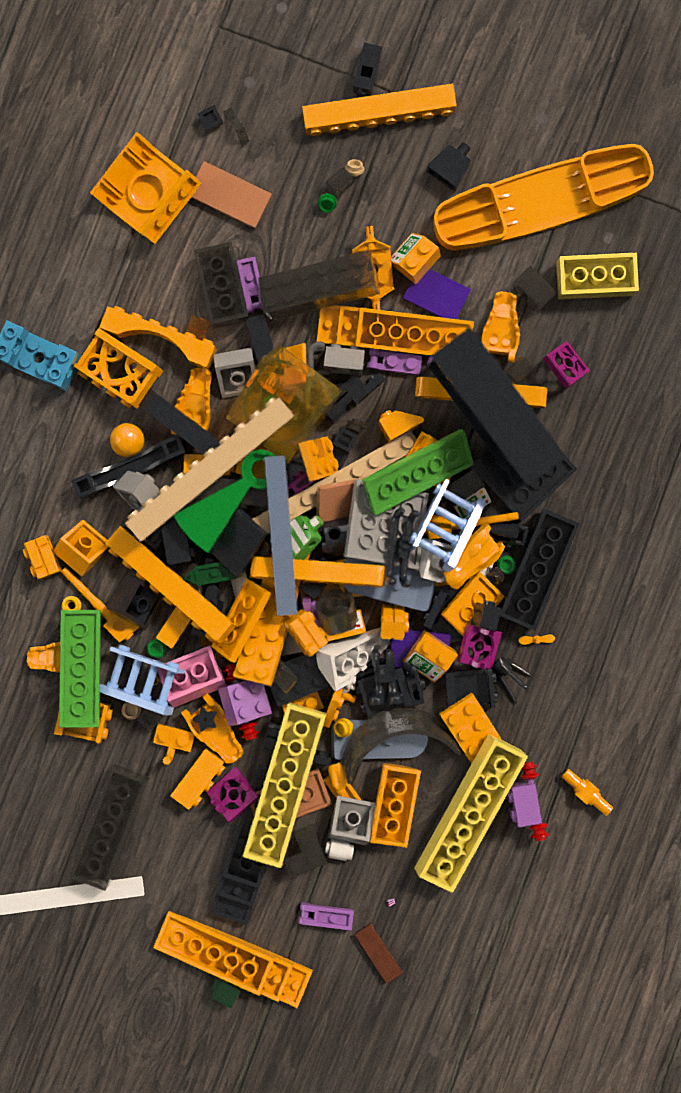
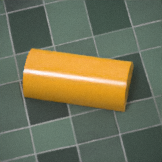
M383 764L372 821L370 843L407 848L421 774L420 770L397 764Z

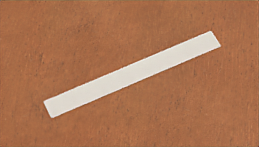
M140 876L0 895V915L144 896L143 879Z

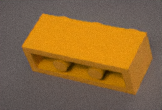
M207 747L171 794V797L188 810L192 806L196 808L202 800L200 794L203 790L207 792L214 783L211 780L215 774L219 777L225 769V766H223L224 760Z

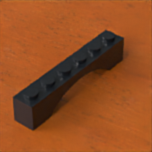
M175 435L135 456L71 480L78 498L84 500L114 487L127 471L144 474L188 453L181 437Z

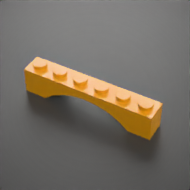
M107 306L99 327L107 334L118 338L137 334L162 337L177 346L186 355L191 365L210 369L214 354L217 351L212 341L204 338L201 341L196 339V336L191 333L185 332V334H182L172 326H167V328L160 326V323L156 320L149 319V321H146L139 314L132 312L130 315L125 313V310L120 307L114 306V308Z

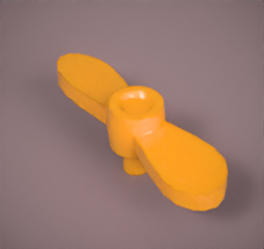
M550 634L544 636L536 635L534 637L522 636L519 638V643L523 645L530 643L538 644L540 642L552 643L555 637Z

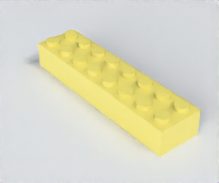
M291 702L288 703L243 857L281 868L326 713Z
M491 734L487 735L415 866V870L420 878L453 893L528 758L521 749Z

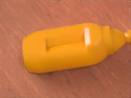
M340 763L329 765L328 773L331 785L339 796L344 797L346 779L342 765Z

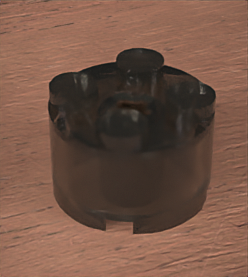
M341 589L324 592L321 595V599L316 601L315 604L321 628L328 635H335L355 629L358 615L352 594L349 592L348 594L344 593Z

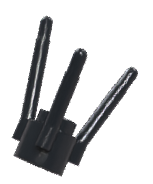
M502 656L493 665L494 672L512 701L517 704L514 694L502 675L505 677L509 674L526 690L528 687L511 670L515 668L528 677L531 674L513 663L509 658L505 659Z

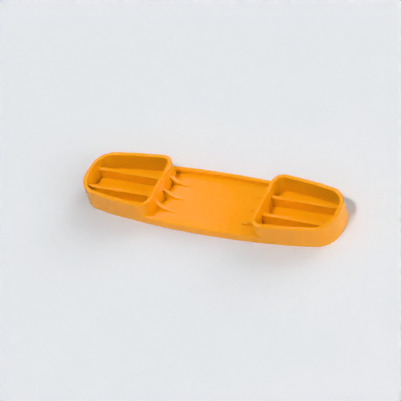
M619 145L588 151L581 157L533 169L493 184L479 185L442 202L437 207L433 219L436 237L444 248L454 251L500 243L576 221L642 193L652 181L654 175L652 161L648 152L640 145Z

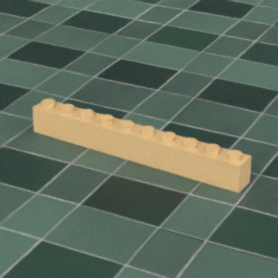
M273 397L265 404L267 408L262 412L257 410L249 417L251 421L246 425L241 423L234 429L236 432L231 437L225 436L219 441L220 446L215 450L213 447L204 454L205 458L201 462L196 460L188 467L190 471L185 475L180 473L173 479L174 484L170 487L164 486L158 491L159 496L153 500L151 497L143 504L144 508L140 512L135 510L127 517L129 521L126 522V525L140 542L145 540L173 515L178 513L250 452L294 418V415L280 398L275 400Z
M410 430L289 498L290 520L297 516H302L317 507L318 486L368 477L405 458L416 441L412 431ZM268 510L253 519L268 533L267 535L271 533Z

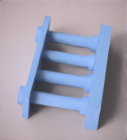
M446 479L441 484L438 483L433 491L435 496L417 533L414 532L411 535V542L408 543L411 544L409 550L411 552L418 545L443 559L445 563L442 569L450 572L455 568L486 501L479 498L475 503H470L446 490L449 483ZM443 496L466 509V512L469 513L467 518L461 519L438 506L441 497ZM433 513L458 525L459 529H461L459 535L454 536L429 522ZM425 529L451 542L453 546L451 551L445 552L423 540L421 537Z
M127 646L111 647L110 651L118 653V657L110 682L100 684V692L163 715H172L174 707L168 706L167 698L175 673L185 674L186 670L179 668L180 664L168 661V664L131 652ZM128 656L135 660L127 686L124 689H120L117 683L125 657ZM142 662L151 664L143 693H140V695L134 694V686ZM158 667L168 671L160 697L157 701L151 700L152 696L150 694Z

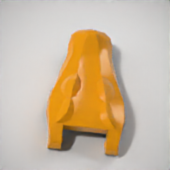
M501 291L496 293L494 297L493 308L483 329L481 341L491 354L508 356V362L514 363L520 339L516 311L517 296L511 292Z
M199 367L191 369L189 382L185 384L184 389L181 391V397L177 399V404L174 407L207 431L211 418L210 384L212 373L208 369Z
M483 523L476 532L470 535L455 568L450 572L446 571L443 573L446 582L451 588H460L465 581L481 570L491 566L501 556L505 545L502 542L495 543L489 535L491 527L488 523Z
M60 642L29 648L27 653L28 666L31 669H46L60 673Z
M206 693L203 698L207 703L202 707L209 712H217L214 718L216 728L207 727L203 732L200 731L199 724L193 721L192 718L200 714L201 708L193 714H190L185 709L181 714L186 719L192 733L201 742H204L209 748L217 752L225 763H233L242 756L243 749L237 741L231 726H228L223 708Z

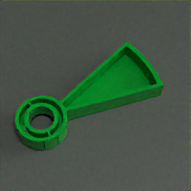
M261 449L250 452L242 462L241 473L243 479L173 515L188 537L208 553L211 552L251 487L258 490L267 489L266 478L257 479L254 477L252 468L258 461H265V457H275L273 453Z

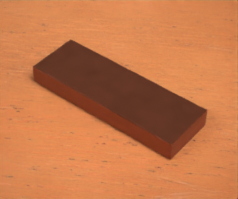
M371 923L355 933L356 938L386 983H389L403 973Z

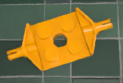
M369 226L365 227V241L352 249L356 293L371 299L373 309H376L377 304V310H380V298L394 289L391 246L375 240L373 226H370V234ZM372 263L378 266L377 273L373 275L367 271L368 265Z

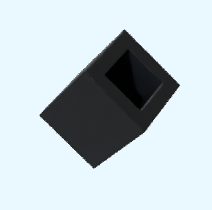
M484 600V603L476 602L471 625L496 631L502 608L495 607V602Z

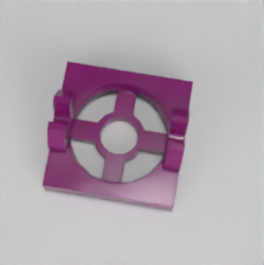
M567 341L542 358L566 389L590 371ZM556 355H557V356L560 358V360H561V362H560L561 365H560V366L555 362V356H556ZM564 360L570 362L571 368L565 364ZM563 370L570 371L574 377H567Z
M467 624L457 661L477 668L492 669L502 632ZM478 634V638L470 641L474 635ZM485 635L491 638V646L486 645L484 641ZM481 641L482 648L479 651H475V643ZM468 647L473 651L472 659L469 656ZM489 651L486 658L478 661L480 653Z
M234 767L207 791L211 797V804L216 806L215 809L223 814L228 822L235 820L259 798L238 767ZM236 780L241 785L237 788L232 787L228 781ZM224 786V788L227 790L226 798L223 801H221L220 791L221 788ZM233 789H236L239 793L236 800H231L229 796ZM245 790L246 798L243 802L241 800L242 792ZM232 802L236 803L239 808L228 809L226 806Z

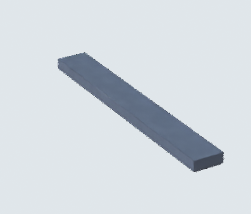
M285 456L265 457L277 616L298 614Z

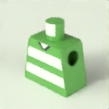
M301 515L290 520L294 560H305L321 541L322 537L317 529L324 523L317 515L311 520Z

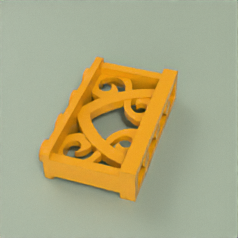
M98 328L95 332L96 336L77 364L75 363L74 365L79 370L77 374L86 380L90 377L93 379L92 384L99 389L105 387L107 394L113 398L120 397V402L128 408L133 406L138 409L140 402L157 377L161 376L163 370ZM102 345L100 354H96V352ZM113 351H116V352H117L116 357H114V358H109V357H108V355L112 356V352H113ZM127 356L125 370L128 376L111 379L108 372V362H118ZM94 358H98L99 362L91 364L96 365V369L90 371L88 369L89 362ZM132 364H136V368L132 369L134 373L130 370ZM101 374L103 381L97 378L96 376ZM147 374L143 382L140 383L139 379ZM135 382L137 384V391L134 395L128 396L126 389L131 388L133 392L134 388L131 383ZM120 386V392L114 389L113 387Z

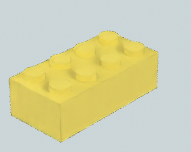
M637 253L560 256L556 261L558 299L634 296L639 291Z

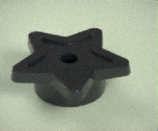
M201 707L200 714L192 719L199 724L200 731L203 732L207 727L216 728L214 718L217 712H209L204 707Z

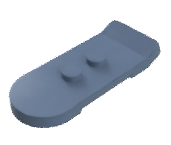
M348 558L343 562L386 567L385 564ZM393 566L392 576L396 580L394 585H388L385 581V587L380 588L342 586L347 591L357 595L427 612L430 609L436 581L421 578L419 570L408 569L407 580L410 582V586L404 588L399 582L400 567Z
M413 719L350 720L353 723V731L346 738L338 737L334 732V724L336 722L332 721L331 755L332 758L337 760L413 758L424 751L428 742L425 728Z

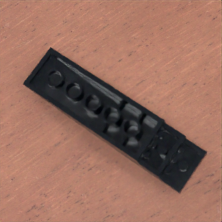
M259 764L252 784L255 792L263 789L269 770L268 766ZM258 795L259 798L254 802V805H255L256 810H257V807H258V804H259V800H260L261 795ZM251 806L242 814L210 913L246 925L267 865L266 863L243 857L254 821Z

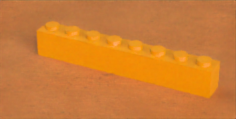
M453 84L307 105L302 106L306 135L318 136L322 132L337 133L342 129L356 130L362 126L372 128L378 124L392 125L396 121L402 120L404 122H411L415 118L423 117V119H430L435 115L450 116L455 113L457 105Z
M120 526L105 543L110 547L108 551L116 558L120 556L123 559L122 563L130 570L134 568L137 571L135 574L142 581L147 580L150 582L151 585L149 587L157 594L161 592L165 596L163 599L169 605L175 604L179 608L177 610L179 614L184 618L187 616L193 620L191 624L199 631L203 629L207 633L205 636L211 642L217 641L222 644L237 626L125 528Z

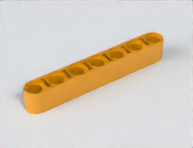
M416 378L415 397L453 401L437 378ZM514 384L531 408H546V387Z
M253 557L251 560L250 577L274 580L273 558ZM293 559L295 582L385 587L384 566Z

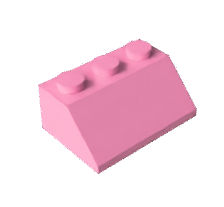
M211 646L170 661L180 664L179 668L186 670L185 674L175 673L167 698L172 707H177L202 697L206 693L209 694L217 691L218 688L227 686ZM158 667V674L163 685L168 670Z

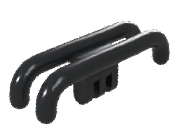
M400 507L395 510L392 516L385 581L388 585L396 583L395 578L392 576L394 558H400L399 582L402 587L408 588L410 582L407 580L411 545L408 542H411L414 521L419 516V512L417 510L410 512L406 520L404 537L397 538L400 517L405 513V509Z

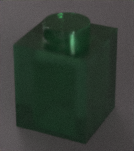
M221 978L219 980L215 979L210 988L213 991L211 998L232 1008L241 992V987Z

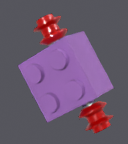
M236 663L225 666L226 670L222 671L227 673L228 676L224 680L232 684L218 688L228 726L244 723L239 727V730H243L244 735L241 738H245L247 741L257 738L256 734L260 733V731H255L254 728L257 723L251 720L272 714L264 685L246 680L240 682L238 678L233 677Z
M530 761L525 762L521 768L523 775L520 778L524 780L515 781L506 798L511 803V807L508 808L510 819L518 827L529 826V829L533 830L534 833L530 838H534L535 841H543L550 834L545 832L548 824L541 820L536 785L534 783V779L539 776V773L535 772V768L538 765Z

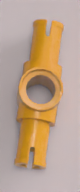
M567 769L561 777L574 788V794L585 804L594 805L606 816L611 812L613 807L601 797L600 790L589 780L579 778L570 769Z

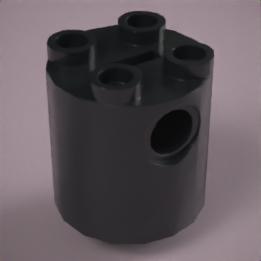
M349 517L323 522L324 524L320 527L321 537H325V541H322L323 556L328 558L344 556ZM334 535L339 536L336 540L331 539Z

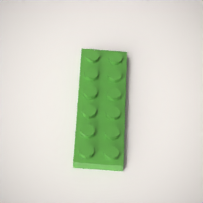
M459 429L362 479L372 513L378 515L474 465L465 431Z
M61 610L59 728L100 727L101 610Z

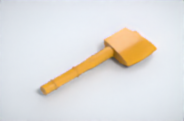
M518 512L478 518L475 526L482 525L485 522L492 524L518 520ZM433 513L429 521L451 534L452 530L459 529L458 525L436 513ZM427 529L423 533L430 540L442 538Z
M67 567L61 571L67 580L81 592L96 610H101V615L107 620L104 627L120 643L123 640L128 641L134 635L133 633L140 628L109 611Z

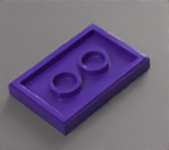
M429 269L417 284L411 281L403 300L437 317L457 319L471 289Z
M409 629L408 633L404 634L403 640L392 638L391 649L395 655V667H402L404 658L423 631ZM429 632L450 646L451 634Z

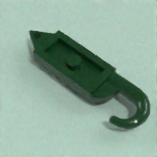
M217 562L193 567L194 569L183 580L201 586L234 580L238 577L224 564Z

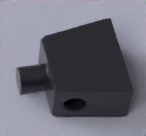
M464 142L457 149L448 145L427 165L426 172L456 192L470 165L471 160L466 155L471 148Z

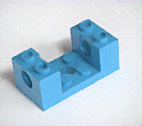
M6 320L0 333V362L64 391L68 390L77 370L74 365L75 363L77 364L81 355L61 344L56 345L29 333L25 328ZM38 353L44 355V360L41 363L35 362V356Z

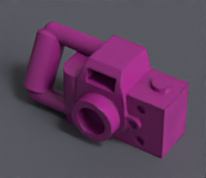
M302 470L293 476L294 481L287 485L288 499L306 489L316 480L309 481L307 472L304 473Z

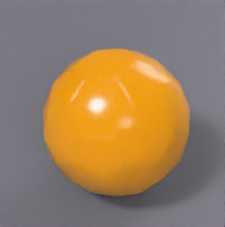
M123 423L113 429L110 435V444L116 454L122 457H132L143 448L144 436L141 429L132 423Z

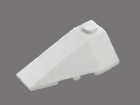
M423 538V540L445 552H450L453 547L452 545ZM421 548L419 564L421 578L436 582L446 581L443 575L446 571L442 569L445 563L443 559ZM493 564L480 572L485 577H489Z
M380 627L366 633L331 642L316 652L318 668L331 687L337 691L351 684L355 680L354 676L360 670L364 671L367 668L366 664L372 659L373 650H379L381 654L391 644L390 639L381 638Z

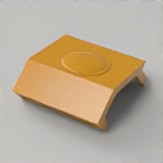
M136 132L91 190L90 194L137 232L156 244L202 183L188 170L184 171L151 145L141 134Z

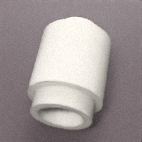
M335 839L326 842L325 853L328 854V858L342 861L352 859L354 845L350 844V842Z

